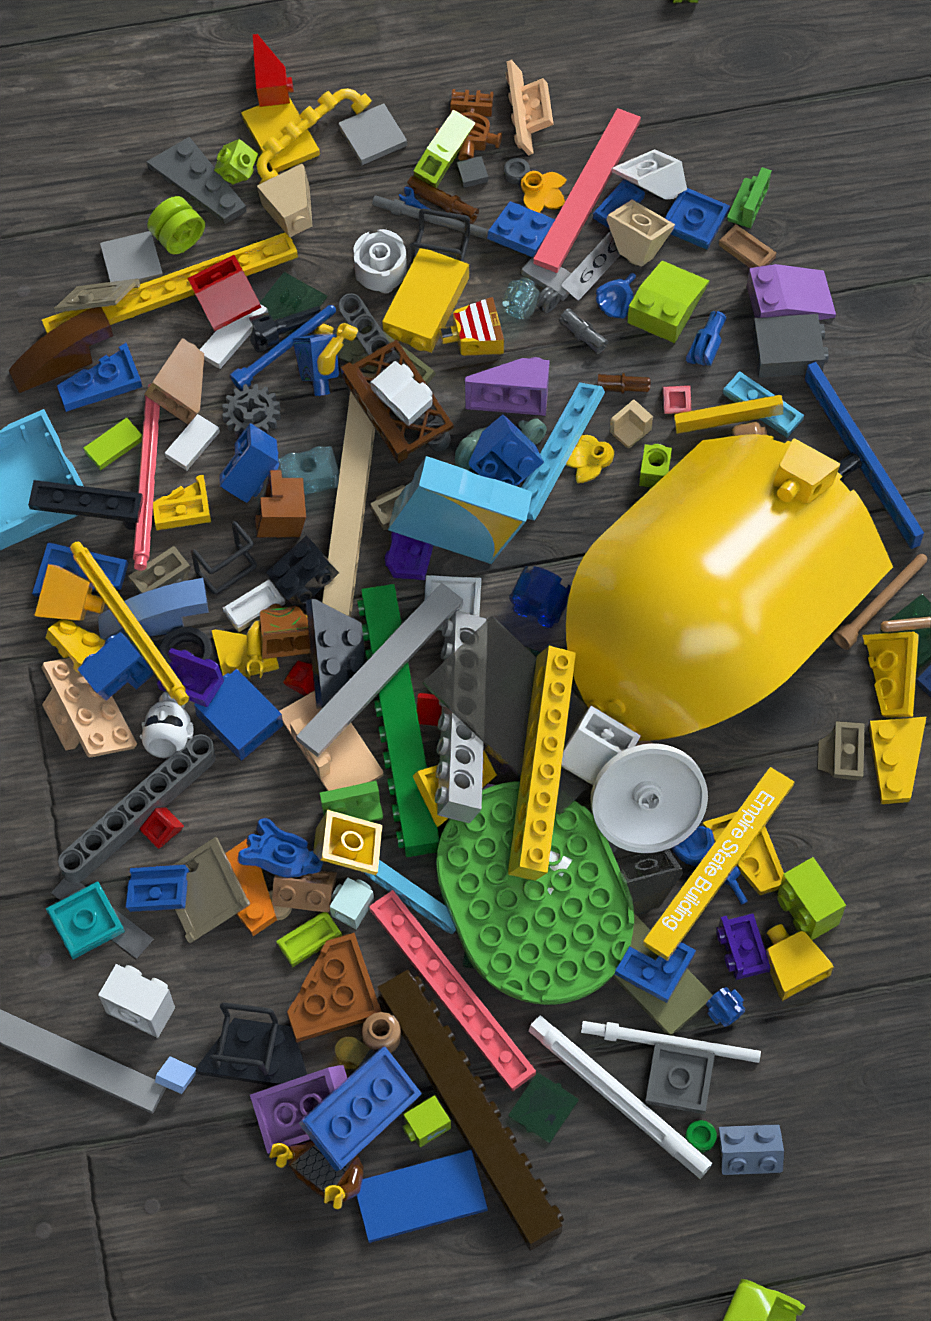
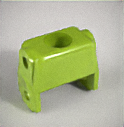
M741 1279L723 1321H796V1316L802 1315L805 1305L781 1292L767 1289L749 1280Z

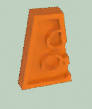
M246 839L225 854L250 902L248 907L236 915L251 935L255 936L277 921L261 867L242 865L238 862L239 852L242 849L248 848Z

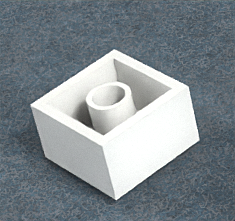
M116 964L98 995L106 1013L158 1038L175 1009L170 991L167 989L168 985L156 978H152L150 981L142 977V973L132 966L126 965L124 968Z

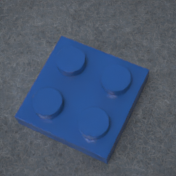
M510 201L489 229L487 239L534 258L555 219Z

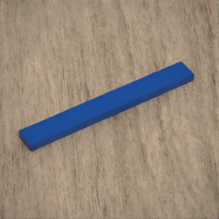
M817 362L809 364L805 375L807 385L849 452H853L860 458L862 462L861 471L911 549L920 546L924 535L920 525Z

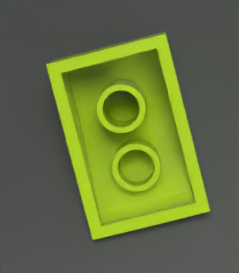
M661 261L641 284L629 305L627 323L676 343L707 288L709 280Z

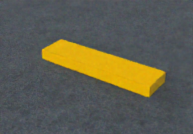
M782 395L678 413L674 415L676 432L678 434L782 415L783 400Z

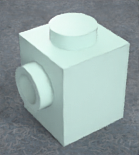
M347 878L344 884H339L332 894L331 916L357 930L368 912L369 906L374 902L371 887L362 880L357 879L354 881Z

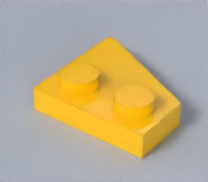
M204 475L197 476L196 482L185 489L180 486L168 496H163L153 502L156 530L211 522Z
M65 619L59 620L48 628L46 639L52 646L58 649L63 658H68L69 656L74 662L73 669L78 673L80 672L77 669L82 665L84 659L98 652L106 641L97 634L88 632L77 626L74 622Z
M216 629L212 630L223 676L227 673L231 674L234 670L238 669L244 677H247L246 666L248 661H250V657L247 656V635ZM259 656V660L263 663V673L279 669L277 657L262 659ZM250 669V676L260 674L259 669Z

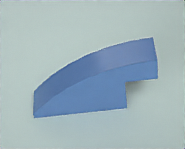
M203 578L163 586L124 601L149 637L168 634L177 628L184 627L183 616L209 613ZM110 609L98 616L100 638L107 640L121 632L130 640Z

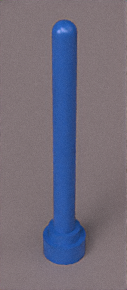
M328 305L248 368L243 367L241 370L237 368L229 375L234 385L240 391H243V385L245 384L248 387L251 386L250 382L254 380L253 377L294 346L293 338L307 336L336 313V308L333 305Z

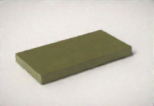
M634 913L633 935L630 947L656 960L659 955L643 946V941L651 930ZM686 969L667 1003L616 975L613 976L659 1027L670 1036L675 1034L706 1006L707 1001L713 996L688 969Z

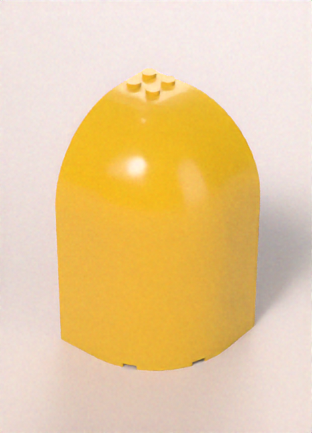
M759 434L702 440L592 544L577 568L567 604L566 642L567 650L576 652L573 676L587 709L592 706L641 735L638 741L661 740L689 734L722 722L753 706L780 687L893 568L873 520L854 489L850 492L841 482L842 476L837 472L833 485L809 504H804L795 498L790 502H784L778 497L777 491L779 488L774 486L773 482L779 465L791 444L790 441L782 443L773 440V436Z

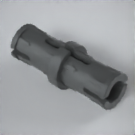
M570 308L561 314L559 322L571 330L578 341L582 340L597 354L604 351L607 347L605 345H608L609 341L597 333L590 322L582 320Z

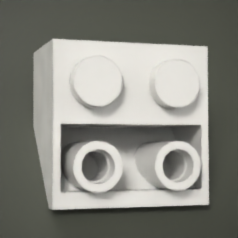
M590 706L580 719L563 750L561 766L593 785L603 766L620 752L634 747L641 735Z

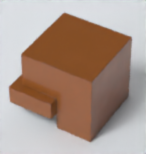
M270 470L264 497L260 498L261 515H256L255 517L257 537L301 536L306 520L303 478H282L281 470Z

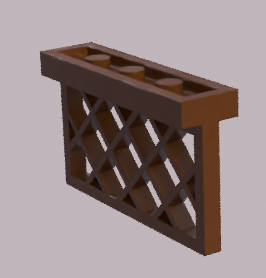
M396 339L353 365L349 362L342 366L341 374L342 379L399 464L408 458V454L453 429L454 425L434 394L431 397L433 398L432 406L435 410H432L430 407L423 413L425 414L423 425L411 424L408 426L402 421L393 420L390 417L391 408L387 407L386 411L383 406L386 404L372 391L369 383L371 384L374 378L364 377L360 369L367 365L378 367L377 377L381 373L382 368L386 369L391 365L384 363V358L386 354L393 350H396L400 356L399 364L402 365L404 362L413 372L414 380L419 384L422 382L426 384ZM429 415L440 417L444 422V425L437 429L426 427ZM405 429L421 431L419 439L408 444L404 438Z

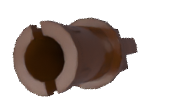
M622 373V375L598 374L597 386H602L604 391L621 392V394H624V391L649 392L651 380L649 377L625 376V373Z

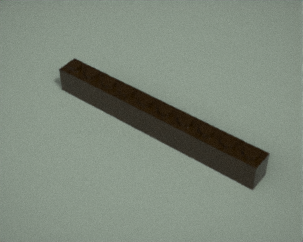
M408 969L377 987L379 998L388 1013L399 1022L401 1035L467 1146L472 1150L473 1156L529 1250L535 1249L562 1233L563 1225L561 1222L564 1221L562 1213L556 1205L551 1206L545 1197L548 1195V1191L540 1178L534 1179L530 1172V1169L533 1167L524 1152L519 1154L514 1146L517 1140L512 1130L508 1126L506 1128L502 1126L498 1119L501 1117L498 1107L494 1101H487L483 1094L486 1091L483 1082L478 1075L472 1076L468 1069L471 1064L464 1051L458 1052L452 1042L456 1041L449 1026L443 1027L438 1017L441 1014L434 1001L428 1002L423 992L426 989L418 976L413 977Z

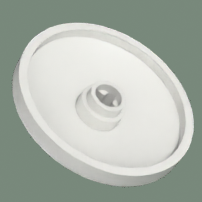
M642 744L620 752L600 770L591 791V809L601 833L614 845L637 853L664 851L683 842L699 826L706 812L708 802L707 785L695 761L681 750L663 744Z

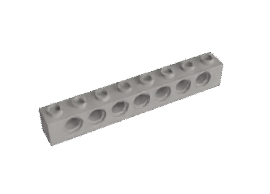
M455 611L450 620L444 622L442 628V636H445V642L441 651V659H444V666L440 674L443 690L439 697L442 714L438 721L441 738L437 745L440 762L436 769L439 787L435 794V803H438L437 815L470 823L482 808L487 619Z

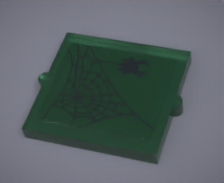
M537 1072L508 1116L524 1126L527 1133L533 1132L546 1142L551 1143L579 1102V1099L561 1088L560 1083L555 1084Z

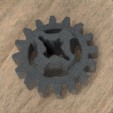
M245 384L241 392L236 388L233 389L234 397L227 395V404L222 405L223 421L227 424V430H234L235 437L238 438L251 423L270 435L269 428L276 429L277 420H281L280 402L276 400V394H269L268 387L258 390V384H254L253 389H249Z

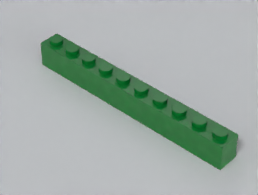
M395 584L361 589L362 599L357 600L359 615L365 616L366 624L362 625L363 639L370 642L371 649L366 650L367 661L402 625ZM407 662L378 693L379 700H375L374 704L376 716L383 719V726H378L381 743L386 742L388 748L387 752H383L385 769L391 768L392 778H387L390 795L396 796L397 804L392 805L394 822L400 821L401 831H396L398 847L405 849L406 857L437 853L440 840L437 826L413 778L417 771L427 767L409 664Z

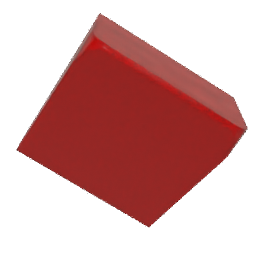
M297 661L283 683L304 696L315 691L312 664Z
M418 694L417 715L419 724L438 726V721L442 714V706L439 705L440 695Z
M164 807L156 808L139 829L160 849L178 834L184 825Z

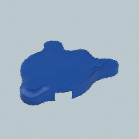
M267 818L260 819L257 823L256 829L260 836L256 834L249 835L246 842L248 848L242 849L237 857L238 862L242 865L261 867L272 874L288 878L318 873L323 865V861L313 851L310 852L307 849L308 842L295 834L280 830Z

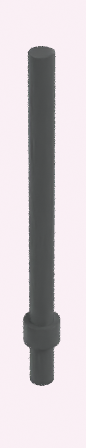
M376 195L373 198V206L389 210L391 214L400 217L406 215L419 219L420 209L406 205L405 201L398 199L393 201ZM424 214V221L465 233V222ZM470 224V235L489 240L487 239L489 229Z

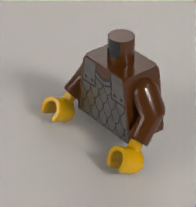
M312 1140L289 1147L283 1143H275L272 1146L269 1157H277L276 1165L279 1168H283L287 1161L291 1162L289 1165L295 1177L322 1197L324 1203L328 1202L335 1209H340L343 1202L360 1193L364 1167L357 1155L341 1170L335 1171Z

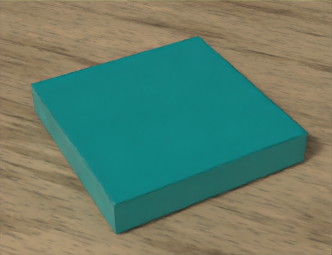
M98 881L46 908L72 960L125 933L120 920Z

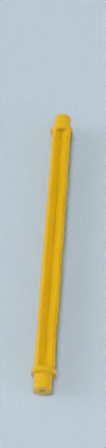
M80 542L73 543L70 546V550L74 554V560L83 570L169 696L175 699L178 705L186 704L189 701V696L185 692V687L113 587L89 550L84 548Z

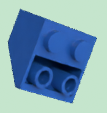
M502 414L482 431L469 461V466L480 476L517 486L539 468L544 461L536 445Z

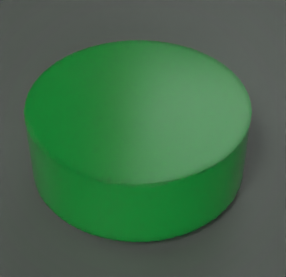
M698 1120L688 1127L686 1140L700 1153L711 1150L715 1145L717 1133L712 1124L707 1121Z

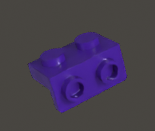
M391 532L392 543L390 551L388 550L385 555V565L394 578L425 580L434 545Z
M171 648L168 652L171 659L169 666L185 687L189 701L208 707L224 682L218 664L210 659L203 660L195 657L186 650L179 651ZM158 680L157 685L159 689L167 692L161 684V682Z
M754 914L729 920L727 916L720 917L719 927H716V935L719 944L725 945L727 954L724 955L725 964L729 972L733 971L735 979L739 980L770 972L771 967Z

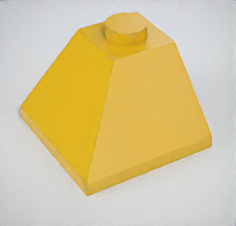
M327 810L316 828L313 852L322 861L376 875L378 873L382 825Z

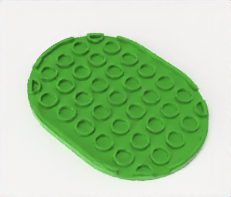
M508 782L491 786L482 790L481 811L470 823L449 819L441 835L437 850L436 872L439 888L463 949L477 972L489 984L510 997L543 1005L568 1003L586 997L601 988L615 975V970L631 945L633 935L634 909L632 899L607 838L599 830L594 816L589 810L570 798L567 793L558 789L550 851L560 854V858L555 862H549L548 873L536 881L508 875L520 782ZM563 856L572 859L567 869L554 871L550 868L551 866L558 865L562 861ZM548 888L554 889L551 895L548 892Z

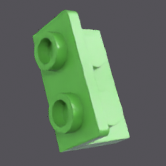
M762 167L758 177L753 176L752 180L748 178L743 180L728 214V221L751 229L769 189L772 170Z
M377 781L320 793L323 815H325L327 810L369 822L383 819Z

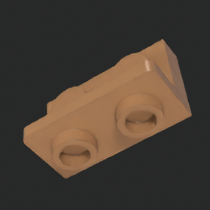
M320 871L314 874L289 878L275 875L272 905L329 912L337 873Z

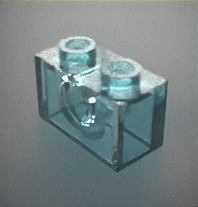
M319 446L310 451L289 453L284 457L278 458L282 478H303L304 495L338 487L339 471L331 446ZM307 468H312V469H314V470L311 471V472H305V471H304V470L307 469Z

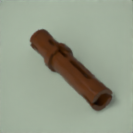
M412 175L407 181L409 185H406V187H411L414 194L439 206L445 212L466 215L470 218V224L476 221L478 216L475 213L479 214V209L461 201L459 196H451L417 178L415 175Z

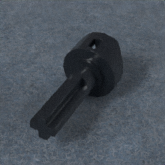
M319 306L275 320L267 312L250 317L249 320L253 325L250 342L257 352L274 348L279 344V335L301 327L317 315L321 309Z

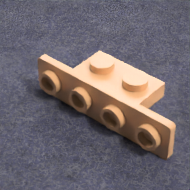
M510 60L507 61L508 71L505 75L510 85L511 92L508 93V97L514 112L511 114L512 122L516 127L514 140L519 149L522 148L529 156L533 154L531 133L554 125L548 83L542 78L524 86L522 71Z

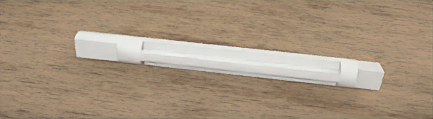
M541 1016L530 1025L529 1032L547 1049L583 1078L669 1154L679 1160L699 1179L706 1174L712 1165L711 1161L558 1029Z

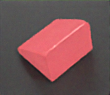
M690 386L662 387L664 414L691 411Z

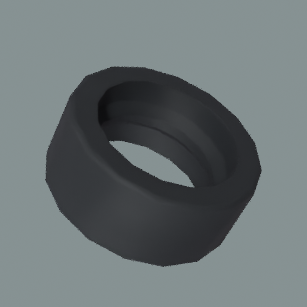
M180 627L169 632L163 638L159 648V652L168 665L171 663L168 655L169 650L184 642L197 643L203 650L202 659L214 661L213 648L208 636L201 630L193 627Z

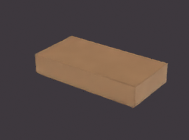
M737 224L719 240L721 248L749 268L767 266L776 258L775 251Z

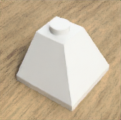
M655 149L611 168L612 173L666 200L674 199L679 193L687 190L682 161Z

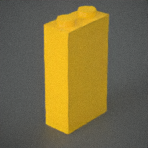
M419 249L382 321L383 331L394 340L397 339L398 342L411 345L419 351L425 350L432 353L440 337V328H445L469 280V264L431 250Z

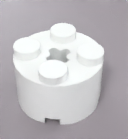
M384 229L369 234V232L363 234L354 245V267L357 281L364 287L380 291L381 293H389L393 288L397 287L404 280L407 273L406 249L401 237L392 231Z

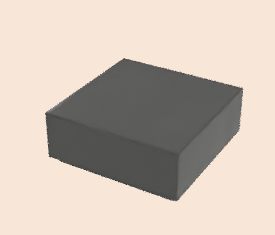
M482 156L457 162V169L464 188L488 182V174Z

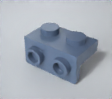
M780 1125L719 1127V1142L722 1156L721 1170L723 1175L783 1172L784 1148Z

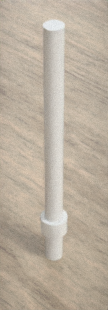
M583 1021L581 1033L604 1036V1040L616 1042V1039L651 1045L661 1043L715 1053L716 1056L757 1063L760 1061L761 1051L628 1029L619 1027L617 1023L607 1022V1025Z

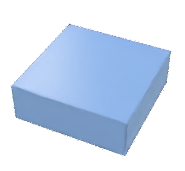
M169 1057L157 1073L155 1082L182 1094L194 1078L196 1068Z

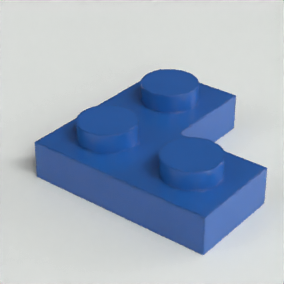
M681 942L667 961L660 956L654 960L629 947L615 970V975L667 1003L692 961L696 950Z

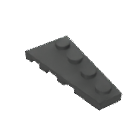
M190 137L146 161L147 167L150 170L161 174L165 181L171 185H176L182 190L184 195L190 199H195L203 209L224 224L247 212L246 205L222 176L214 171L215 167Z

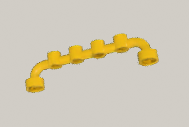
M348 88L340 89L333 95L329 91L325 92L317 100L320 105L315 110L311 106L307 107L299 115L302 120L297 125L291 121L281 130L283 136L279 140H276L273 136L262 146L265 151L258 158L256 165L257 172L262 179L259 184L279 175L275 170L269 172L267 163L275 158L286 146L294 142L304 131L312 127L322 116L330 112L343 99L351 100L353 102L351 108L358 115L371 104L372 100L366 93L361 96L355 90Z

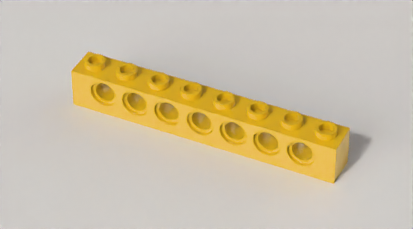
M548 646L543 650L536 660L508 875L534 881L548 873L576 652Z

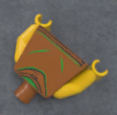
M275 603L270 605L268 609L260 611V620L255 621L247 632V656L250 657V661H248L246 666L248 678H250V669L252 668L259 669L260 678L263 676V663L259 660V656L262 659L311 653L307 615L299 607H282L280 604Z

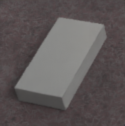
M532 257L521 269V274L544 289L548 286L552 287L553 293L558 292L561 295L560 299L564 301L570 293L561 284L571 273L560 267L558 273L537 266L533 264L534 258Z

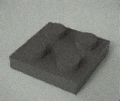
M655 1043L645 1104L705 1114L715 1053Z

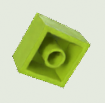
M814 857L783 874L777 899L783 910H789L795 919L793 922L798 932L804 931L811 940H814L840 924L846 904Z

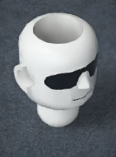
M168 692L162 693L159 702L149 709L145 722H142L143 732L140 735L145 749L150 754L159 758L171 757L176 751L183 749L188 739L193 737V723L190 722V716L184 709L186 704L178 705L175 699L169 696Z

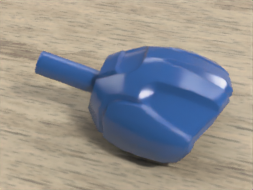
M631 273L625 280H613L596 289L597 304L608 316L621 319L627 317L629 305L634 298L633 291L629 286L636 278L634 273Z
M699 826L683 842L672 847V850L684 863L698 866L714 844L713 832L710 828Z

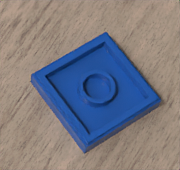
M687 188L686 191L678 194L665 219L675 224L674 229L670 233L671 235L708 250L729 213L730 206Z

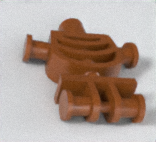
M452 89L451 113L455 110L475 122L473 129L459 150L458 159L460 161L474 158V150L485 151L487 143L495 145L496 148L500 147L502 133H498V135L490 133V122L484 117H492L494 92L482 94L481 90H477L476 95H469L470 91L465 89V92H456V89ZM435 128V133L437 134L439 130Z

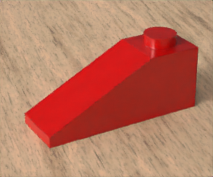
M253 34L255 78L259 106L289 104V93L294 92L292 77H287L285 66L258 34Z

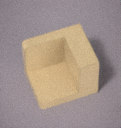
M632 400L611 418L610 433L625 447L631 448L652 430L653 416L639 403Z

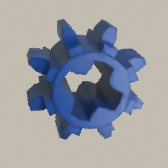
M727 987L722 988L707 1001L708 1015L716 1025L721 1022L724 1027L729 1026L745 1012L746 1009L742 1003L744 999L735 989L731 992Z

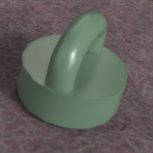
M532 419L529 422L520 420L518 422L519 428L522 429L521 432L535 445L544 438L547 427L539 419Z

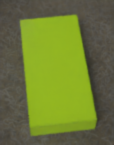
M125 418L85 446L84 452L102 470L141 443L142 434L128 418Z
M322 912L276 942L293 968L320 951L327 940L341 937L342 933L328 912Z

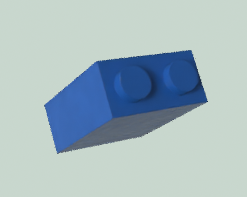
M236 669L231 674L227 673L223 676L224 682L208 707L197 703L194 704L197 717L242 761L284 724L282 714Z

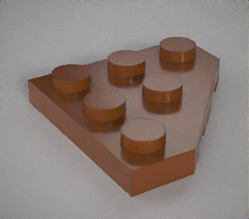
M355 933L325 942L318 959L304 980L301 990L287 1011V1017L296 1043L363 1023L372 1014L381 1012Z

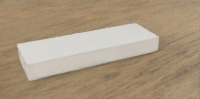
M261 305L262 308L217 330L200 349L204 353V360L221 369L252 333L253 325L249 318L264 312L268 313V309Z

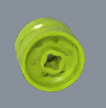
M175 196L163 201L155 208L148 219L147 228L170 254H180L192 247L200 239L205 229V221L183 197Z

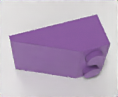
M777 264L749 268L747 289L755 318L818 314L819 320L836 317L823 270Z
M538 357L530 359L521 358L467 376L465 379L466 409L546 416L549 360H543Z
M343 1065L329 1067L250 1095L267 1153L271 1152V1148L275 1143H283L289 1147L311 1140L299 1125V1122L347 1079Z

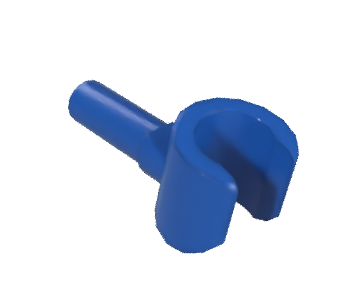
M411 187L404 188L406 197L399 194V199L405 201L406 205L419 209H430L415 199L414 191Z
M736 866L724 883L730 885L742 905L748 901L736 881L741 875L739 868Z

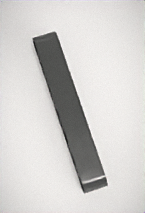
M353 293L346 294L340 299V312L349 325L358 329L356 337L368 355L390 343L358 295ZM351 306H359L356 312L347 313ZM364 327H373L368 334H361ZM393 350L385 355L384 363L392 364L394 361L399 363L400 357ZM429 415L426 427L437 429L444 425L440 417ZM416 419L413 423L422 426L424 419ZM446 432L440 440H432L427 444L434 451H443L450 445V434Z
M202 734L192 737L186 742L183 749L176 751L64 850L59 856L58 864L65 880L71 883L83 881L135 835L156 808L166 807L210 768L216 759L212 740ZM199 749H208L204 755L195 754ZM179 767L187 768L182 774L174 773ZM157 786L166 787L161 793L153 792ZM136 805L145 806L140 812L131 811ZM115 824L123 825V827L118 831L110 830V828ZM93 843L102 844L97 850H89L90 845ZM72 862L80 863L75 870L67 869V866Z

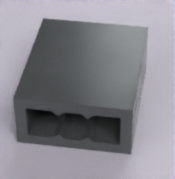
M818 314L754 319L752 334L759 378L805 375L807 366L814 362H817L823 372L824 363H828L829 354L828 348L823 347L822 340L825 339L824 324H820Z

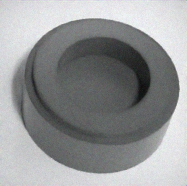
M521 158L510 159L504 166L505 179L512 184H521L522 178L526 173L530 172L528 162Z

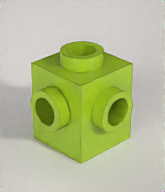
M240 139L224 145L217 155L218 161L214 171L232 185L246 181L253 174V166L258 153Z

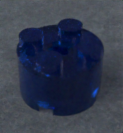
M525 566L509 595V599L514 605L512 610L522 617H527L528 614L538 618L537 622L539 624L552 628L554 623L559 622L567 607L571 586L568 584L565 588L560 584L562 578L546 569L533 566L532 570H528V566Z

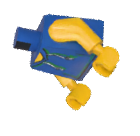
M342 323L337 328L336 337L333 334V327L321 324L314 330V335L293 338L300 377L302 381L313 382L315 396L331 394L328 379L339 376L337 354L344 346L342 343L344 339L349 341L355 339L358 332L356 327Z

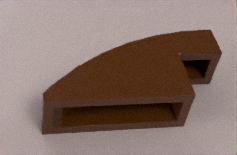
M102 307L88 309L67 320L39 339L21 355L9 369V373L19 393L93 363L89 346L113 337L111 325Z

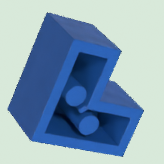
M250 423L235 442V455L219 475L220 487L248 503L252 496H258L263 488L264 480L270 474V470H277L279 467L277 440Z
M121 632L108 638L104 646L95 654L86 657L82 665L77 669L96 693L106 701L127 682L135 689H138L154 675V672L136 646Z

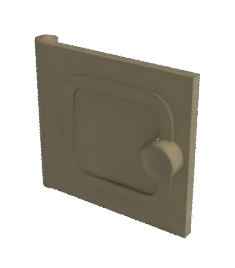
M137 278L77 286L54 308L55 313L116 305L132 288H139L140 281Z
M214 837L173 864L186 865L189 869L186 876L188 883L185 909H175L189 943L194 942L250 905L217 837Z

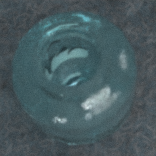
M521 278L520 280H513L508 284L502 299V304L506 308L505 312L508 315L524 319L525 316L533 314L537 305V298L540 294L539 290L535 287V282L528 278Z

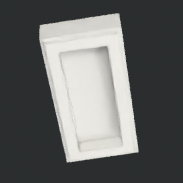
M197 414L165 452L166 458L188 471L220 433L219 427Z
M269 579L223 607V612L236 630L240 632L255 621L260 620V611L268 609L270 605L275 603L282 606L285 604V600Z

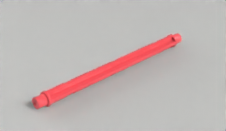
M145 396L138 493L143 494V503L139 523L135 525L133 552L134 568L139 571L147 568V561L150 557V530L152 525L154 474L160 405Z

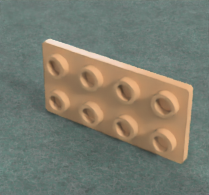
M71 658L43 663L42 669L52 690L42 705L66 751L75 749L79 742L87 757L130 750L136 747L137 743L113 697L111 696L106 701L97 694L82 674L73 669L74 662Z
M315 691L279 711L282 714L284 725L327 791L372 782L384 775L382 768L352 723L341 732L319 757L315 756L296 740V736L321 710L316 707Z

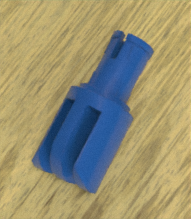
M712 311L705 328L697 331L686 356L688 363L712 365L722 342L719 333L726 321V316L723 313L717 311L716 314L715 311Z

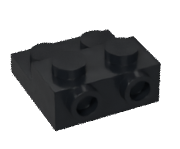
M306 535L266 573L293 606L301 608L306 604V600L312 599L323 587L328 585L339 574V571Z

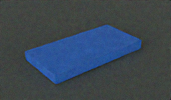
M384 1046L299 1122V1125L334 1170L339 1171L422 1093Z
M472 1150L363 1179L360 1193L357 1195L369 1243L488 1211Z

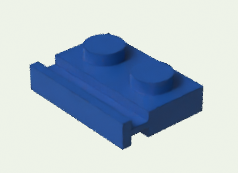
M186 865L130 868L131 880L128 883L126 908L130 912L185 909L188 883L186 876L189 869Z

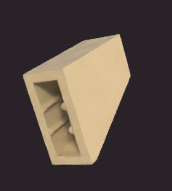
M303 164L257 185L262 206L289 237L312 227L310 186Z

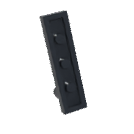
M33 480L28 506L30 510L123 521L125 528L133 530L136 523H139L143 494Z

